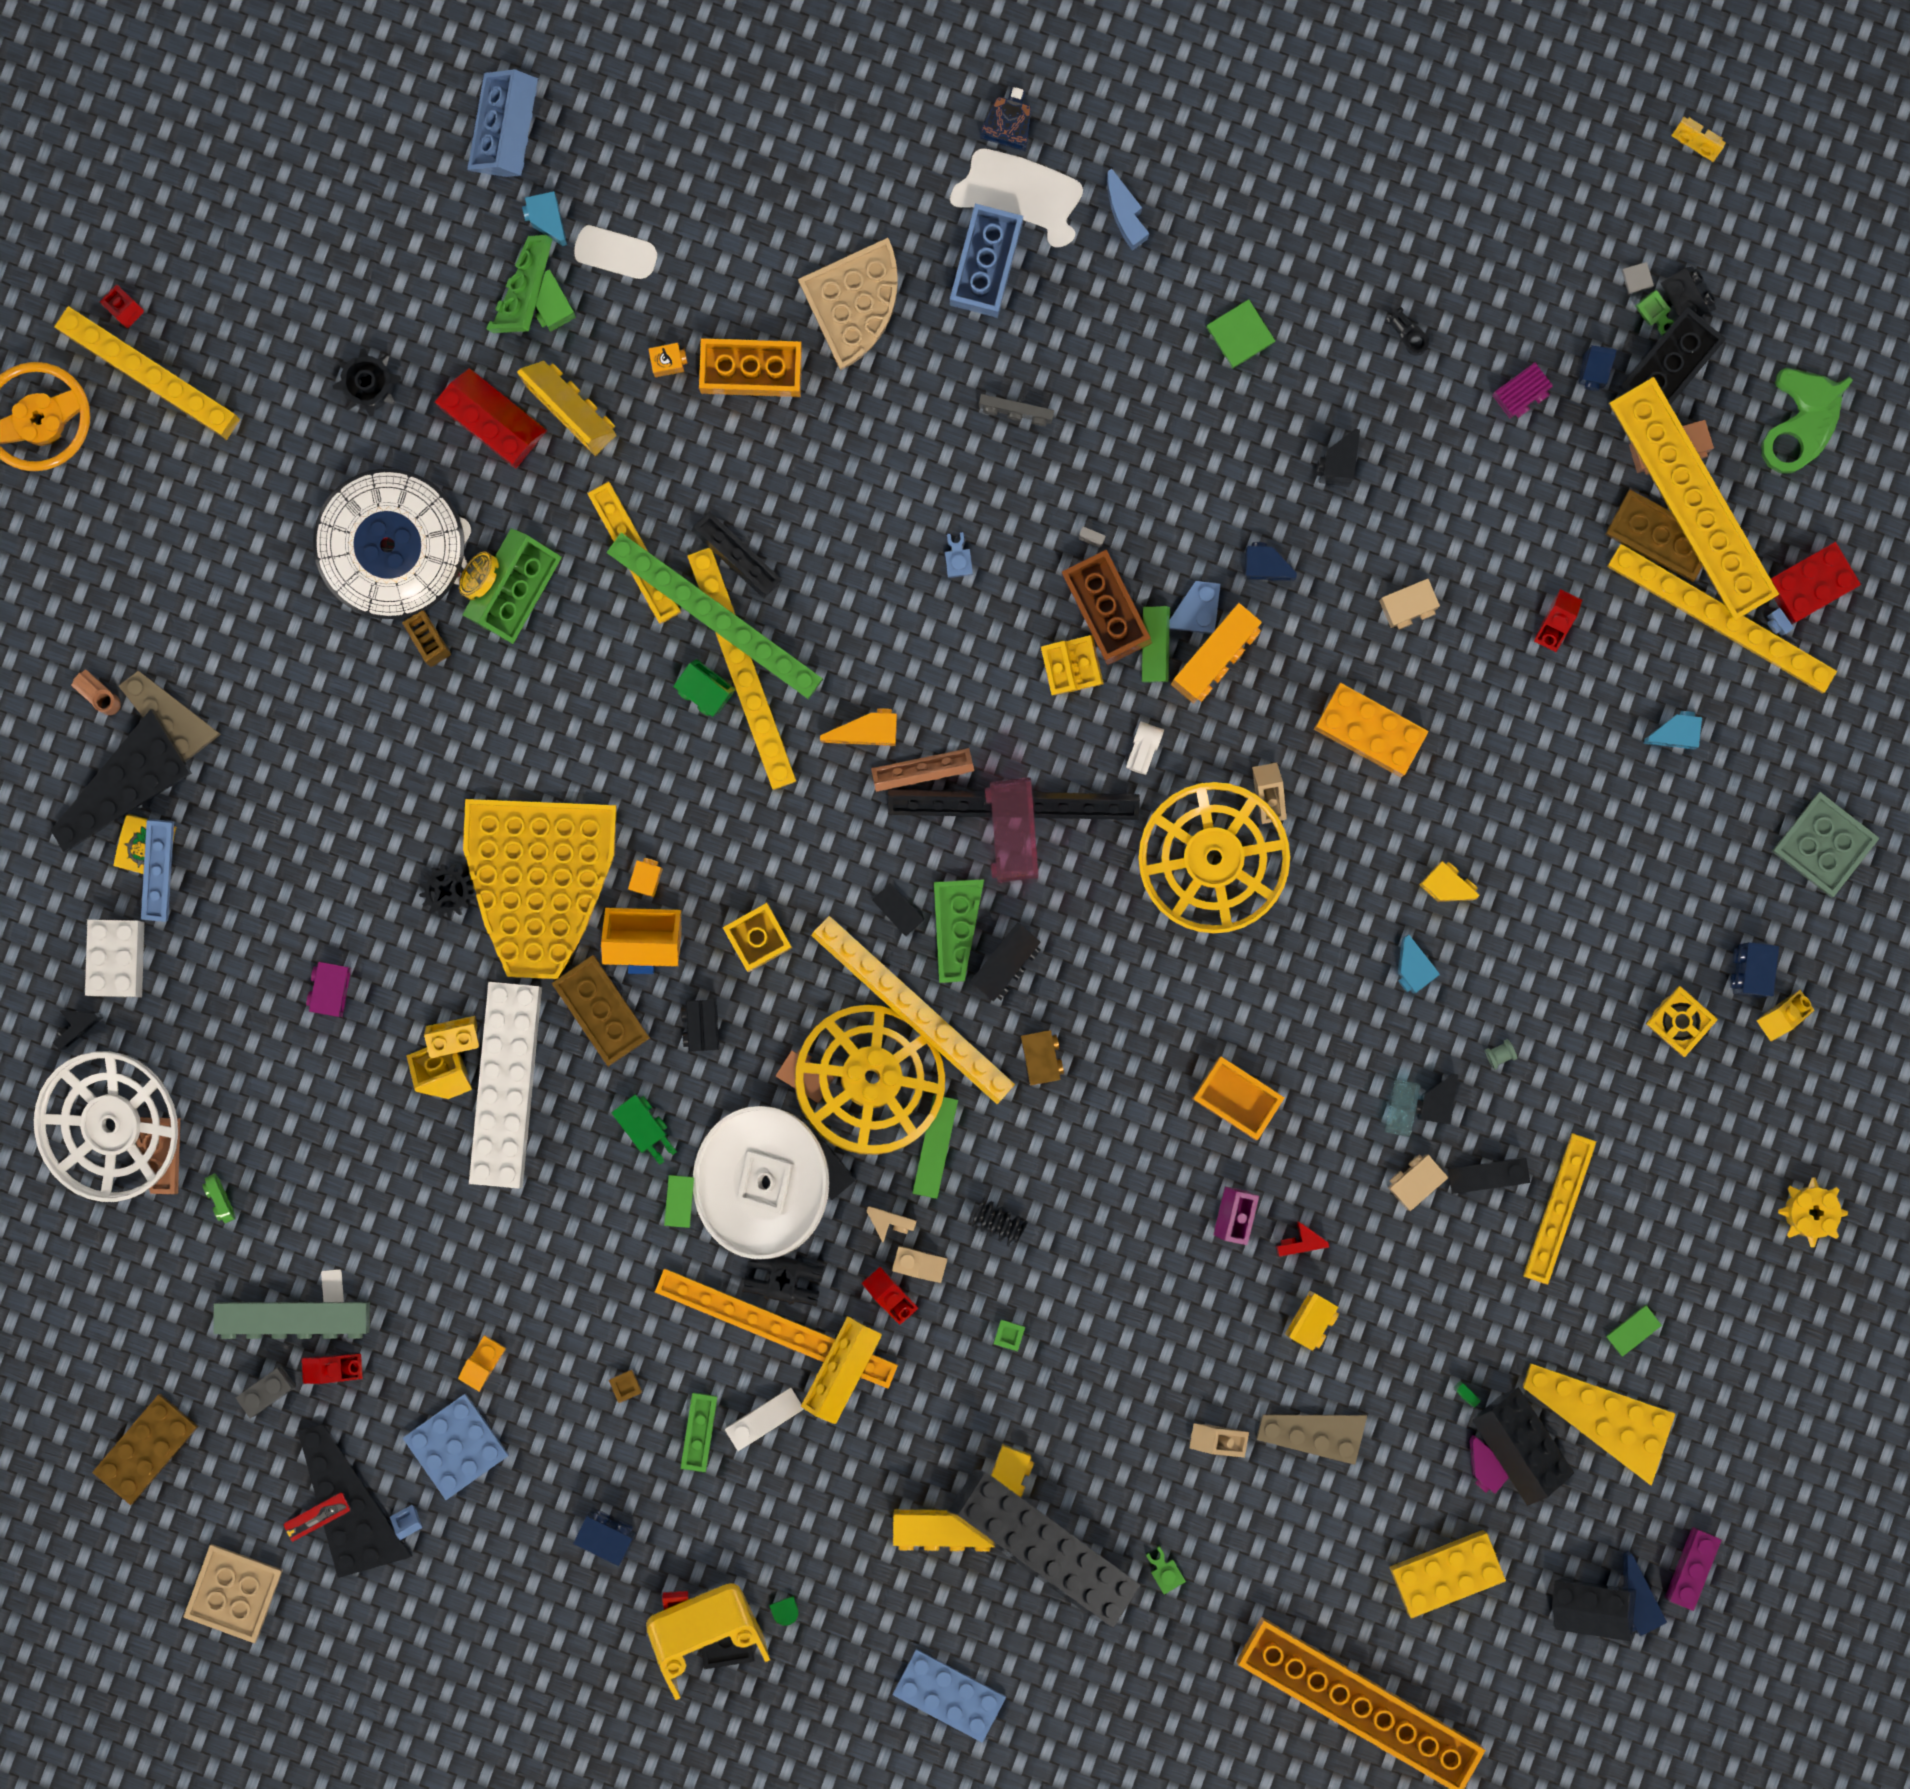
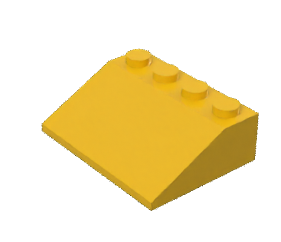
M541 361L520 368L517 371L524 385L594 456L616 436L613 430L615 425L606 416L601 418L595 412L598 408L588 398L584 401L578 395L580 390L571 381L566 383L560 377L563 373L553 363L549 366L545 361Z

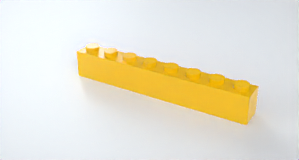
M69 306L54 326L68 338L227 440L241 420L233 412Z

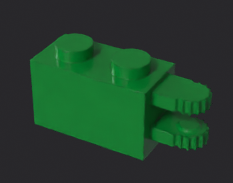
M635 1094L611 1113L639 1151L644 1153L649 1150L655 1160L661 1165L665 1161L653 1145L661 1140L669 1153L674 1155L677 1151L666 1137L667 1133L664 1130L668 1127L660 1116L655 1118L649 1110L653 1107L644 1095L640 1098Z

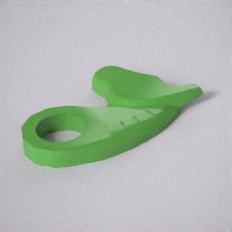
M1784 368L1778 372L1775 381L1776 387L1788 393L1794 399L1799 413L1768 431L1761 443L1762 457L1769 468L1778 473H1794L1819 456L1836 428L1840 415L1842 395L1852 383L1853 379L1851 377H1847L1837 383L1825 376L1793 368ZM1789 434L1799 441L1801 453L1796 461L1786 463L1780 461L1775 456L1773 442L1777 436Z

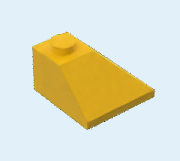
M424 1048L406 1055L416 1092L450 1099L472 1090L468 1072L460 1052L430 1058L428 1049Z

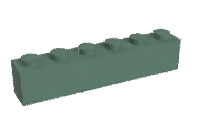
M370 1302L214 1303V1334H221V1339H236V1334H246V1339H261L262 1334H272V1339H286L287 1334H297V1339H311L312 1334H322L323 1339L338 1338V1334H347L349 1339L363 1338V1334L370 1332Z

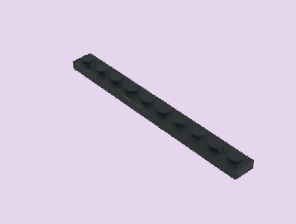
M888 789V815L1139 820L1140 794Z

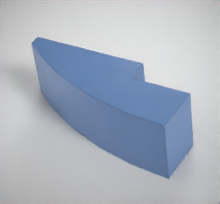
M1111 169L1107 173V187L1111 210L1124 240L1133 251L1148 240L1149 233L1137 218L1141 214L1142 207L1113 169Z

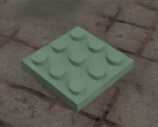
M1818 792L1772 852L1833 898L1880 838L1824 794Z

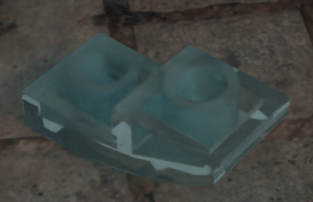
M1395 1079L1384 1128L1386 1133L1410 1137L1420 1084Z

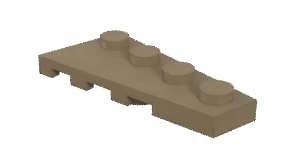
M137 671L119 685V688L143 718L150 709H154L185 762L221 735L140 671Z
M1262 1414L1256 1439L1355 1465L1367 1415Z

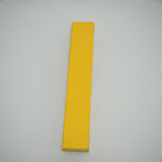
M609 481L587 493L613 541L617 539L620 533H623L647 551ZM630 570L659 624L682 613L674 601Z
M1571 1133L1523 1274L1524 1277L1548 1285L1596 1141Z

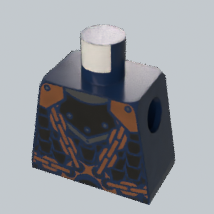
M1012 87L1008 99L997 97L981 129L980 139L1026 152L1031 106L1023 104L1024 90Z

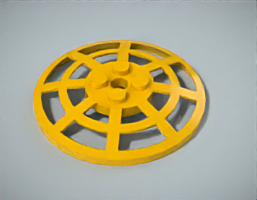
M1219 782L1200 783L1186 787L1173 794L1152 814L1144 828L1140 841V874L1151 900L1172 921L1198 932H1230L1244 928L1257 921L1278 900L1289 874V842L1278 816L1259 796L1233 784ZM1207 790L1230 791L1240 794L1248 800L1240 811L1223 805H1209ZM1197 792L1198 808L1185 813L1174 824L1161 816L1176 801ZM1256 805L1263 809L1271 819L1280 840L1264 841L1259 828L1248 817ZM1211 812L1225 813L1235 817L1227 830L1214 827ZM1201 815L1203 830L1191 836L1181 829V826L1188 820ZM1243 823L1251 830L1257 844L1243 847L1235 836ZM1156 824L1168 832L1162 847V862L1147 865L1148 841ZM1175 836L1187 846L1184 858L1169 861L1170 847ZM1212 850H1217L1222 855L1221 862L1216 865L1210 864L1207 860V854ZM1282 850L1281 873L1278 883L1272 891L1261 883L1267 865V852ZM1259 854V867L1255 878L1244 872L1242 868L1245 856ZM1187 869L1193 880L1186 891L1178 885L1172 870ZM1164 872L1170 887L1180 897L1173 910L1166 906L1157 895L1149 875ZM1236 878L1248 886L1240 895L1230 900L1227 899L1225 885L1230 884ZM1201 885L1215 888L1218 902H1205L1194 898V895ZM1254 891L1267 899L1253 914L1232 923L1230 907L1245 901ZM1188 904L1202 909L1219 910L1222 925L1199 924L1181 917Z
M877 1005L853 1006L837 1011L825 1018L812 1030L804 1041L795 1066L796 1095L801 1110L809 1124L831 1144L846 1151L869 1155L890 1153L904 1148L918 1139L936 1118L945 1092V1072L939 1051L922 1036L909 1042L899 1033L883 1027L884 1014L892 1015L903 1021L905 1020L893 1009ZM874 1012L873 1025L858 1026L843 1032L834 1022L841 1017L853 1013ZM826 1028L835 1037V1040L826 1049L821 1064L805 1063L812 1043L819 1033ZM872 1033V1042L869 1047L858 1049L849 1039L858 1034ZM886 1035L893 1038L903 1048L892 1055L889 1051L881 1048L882 1036ZM841 1044L850 1056L843 1066L829 1065L832 1054ZM926 1044L930 1047L936 1061L938 1084L924 1080L923 1065L916 1051ZM908 1056H911L914 1062L917 1079L902 1076V1069L899 1063ZM868 1071L876 1072L879 1078L878 1082L874 1084L867 1082L865 1073ZM804 1073L819 1074L820 1089L827 1104L816 1113L810 1107L805 1093ZM827 1075L841 1077L844 1091L835 1098L832 1097L829 1090ZM901 1086L915 1089L911 1101L904 1110L895 1098ZM923 1091L937 1094L929 1115L916 1129L908 1115L917 1106ZM851 1099L854 1103L863 1107L861 1119L849 1115L840 1106ZM886 1104L895 1115L886 1120L872 1121L873 1108ZM834 1112L844 1122L860 1128L858 1142L854 1143L837 1136L826 1128L821 1121ZM900 1122L907 1133L906 1137L889 1144L868 1145L870 1130L885 1129Z

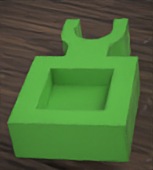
M1657 290L1651 292L1635 305L1649 326L1657 323V329L1661 336L1665 333L1664 325L1666 323L1671 325L1674 322L1672 319L1667 318L1666 314L1671 309Z
M1158 1546L1157 1549L1160 1552L1158 1559L1151 1558L1149 1552L1146 1553V1556L1150 1563L1157 1567L1151 1573L1165 1595L1186 1581L1173 1559L1165 1562L1163 1550Z

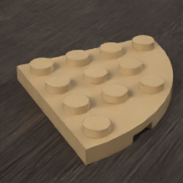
M889 238L798 279L840 371L859 360L874 346L892 316L897 296L898 275L896 260Z

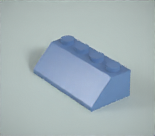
M515 69L484 73L467 170L503 177L521 176L524 167L526 145L528 143L530 121L533 116L534 98L537 93L538 78Z

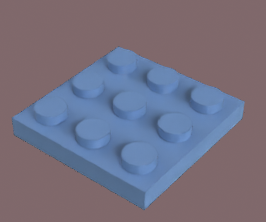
M466 1393L403 1437V1440L445 1500L509 1456Z

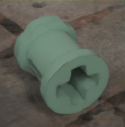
M1508 1039L1491 1050L1489 1048L1485 1049L1487 1059L1494 1070L1498 1069V1065L1512 1059L1514 1061L1517 1059L1516 1052Z

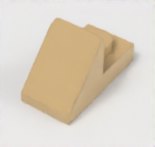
M868 1206L867 1213L883 1243L889 1224L894 1225L893 1230L908 1234V1230L914 1231L916 1220Z

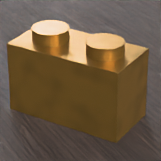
M1051 1030L1021 1036L1030 1086L1060 1080V1075L1064 1074L1062 1060L1056 1059L1055 1050L1059 1049L1057 1034L1052 1035Z

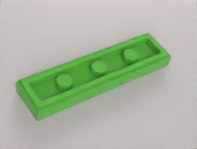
M936 1095L933 1096L931 1109L935 1103ZM943 1097L942 1105L936 1118L926 1130L913 1194L938 1198L958 1100Z

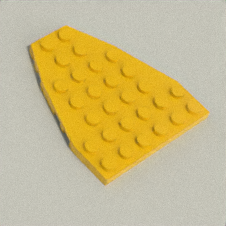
M465 799L463 851L469 866L484 926L490 935L507 977L560 978L587 929L615 856L616 805Z

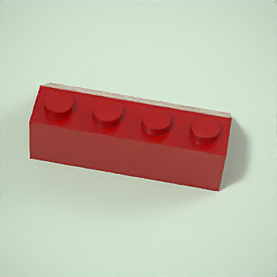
M470 368L454 379L435 401L442 411L515 469L547 432L544 427Z

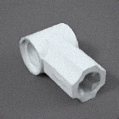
M1140 721L1133 741L1135 744L1127 761V769L1140 774H1147L1154 751L1158 749L1164 729Z

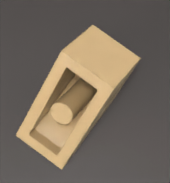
M1272 763L1252 767L1256 795L1272 808L1280 821L1286 820L1283 780L1278 764ZM1258 806L1262 824L1272 822L1263 809Z
M899 1245L892 1271L941 1283L948 1258Z
M1194 1423L1190 1449L1215 1455L1245 1457L1249 1432Z

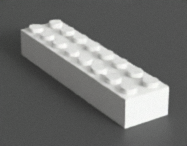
M488 982L469 1184L523 1188L542 987Z

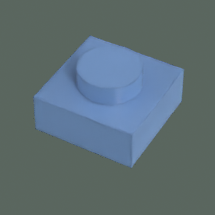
M1781 608L1766 616L1769 620L1767 622L1773 633H1778L1780 637L1794 629Z
M413 1505L390 1517L395 1534L400 1540L422 1528L417 1510Z

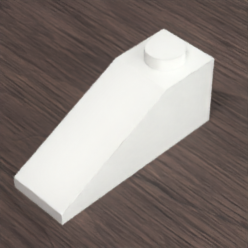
M789 1388L727 1426L725 1431L737 1451H739L804 1409L801 1407L802 1404L793 1389Z

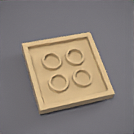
M211 1544L184 1618L256 1643L283 1570Z

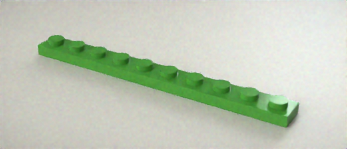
M623 533L619 534L606 552L807 699H810L823 681V678Z

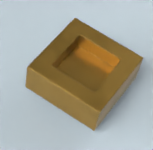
M633 1369L609 1379L618 1403L642 1393Z

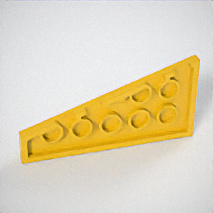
M1530 1363L1522 1387L1652 1486L1675 1413Z

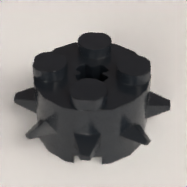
M365 348L360 349L358 358H352L348 363L344 361L339 362L343 369L340 376L341 381L335 383L333 389L342 391L347 396L348 400L345 406L347 411L357 406L366 410L368 415L372 417L375 410L386 403H395L392 397L394 384L402 379L399 375L391 374L386 367L389 360L387 354L377 359L373 356H368ZM371 379L372 383L370 386L365 387L363 381Z

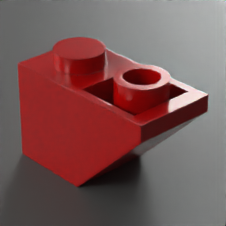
M1560 589L1540 626L1534 642L1557 652L1575 621L1583 600Z
M881 1267L862 1282V1285L875 1301L899 1325L918 1309L916 1304Z
M361 1354L302 1358L303 1384H325L363 1379Z

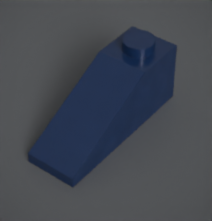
M1629 1551L1623 1553L1624 1588L1637 1590L1633 1631L1642 1636L1666 1624L1667 1621L1632 1553Z

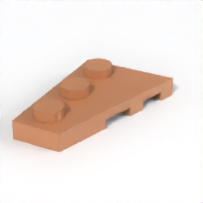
M140 1117L141 1122L153 1124L152 1118ZM159 1118L160 1125L171 1127L170 1118ZM177 1118L178 1139L172 1162L161 1179L149 1189L150 1194H178L181 1118ZM140 1132L136 1144L144 1155L150 1145L152 1134ZM159 1136L156 1150L148 1161L155 1174L167 1158L170 1149V1137Z

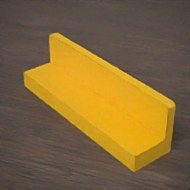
M847 1316L801 1407L818 1418L836 1424L882 1334Z

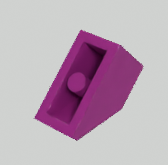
M1472 1435L1470 1438L1472 1475L1478 1479L1475 1484L1485 1493L1491 1490L1495 1494L1509 1477L1493 1452L1477 1437Z

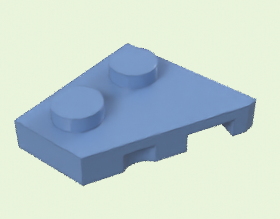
M1195 581L1171 617L1169 629L1213 634L1216 625L1220 584Z

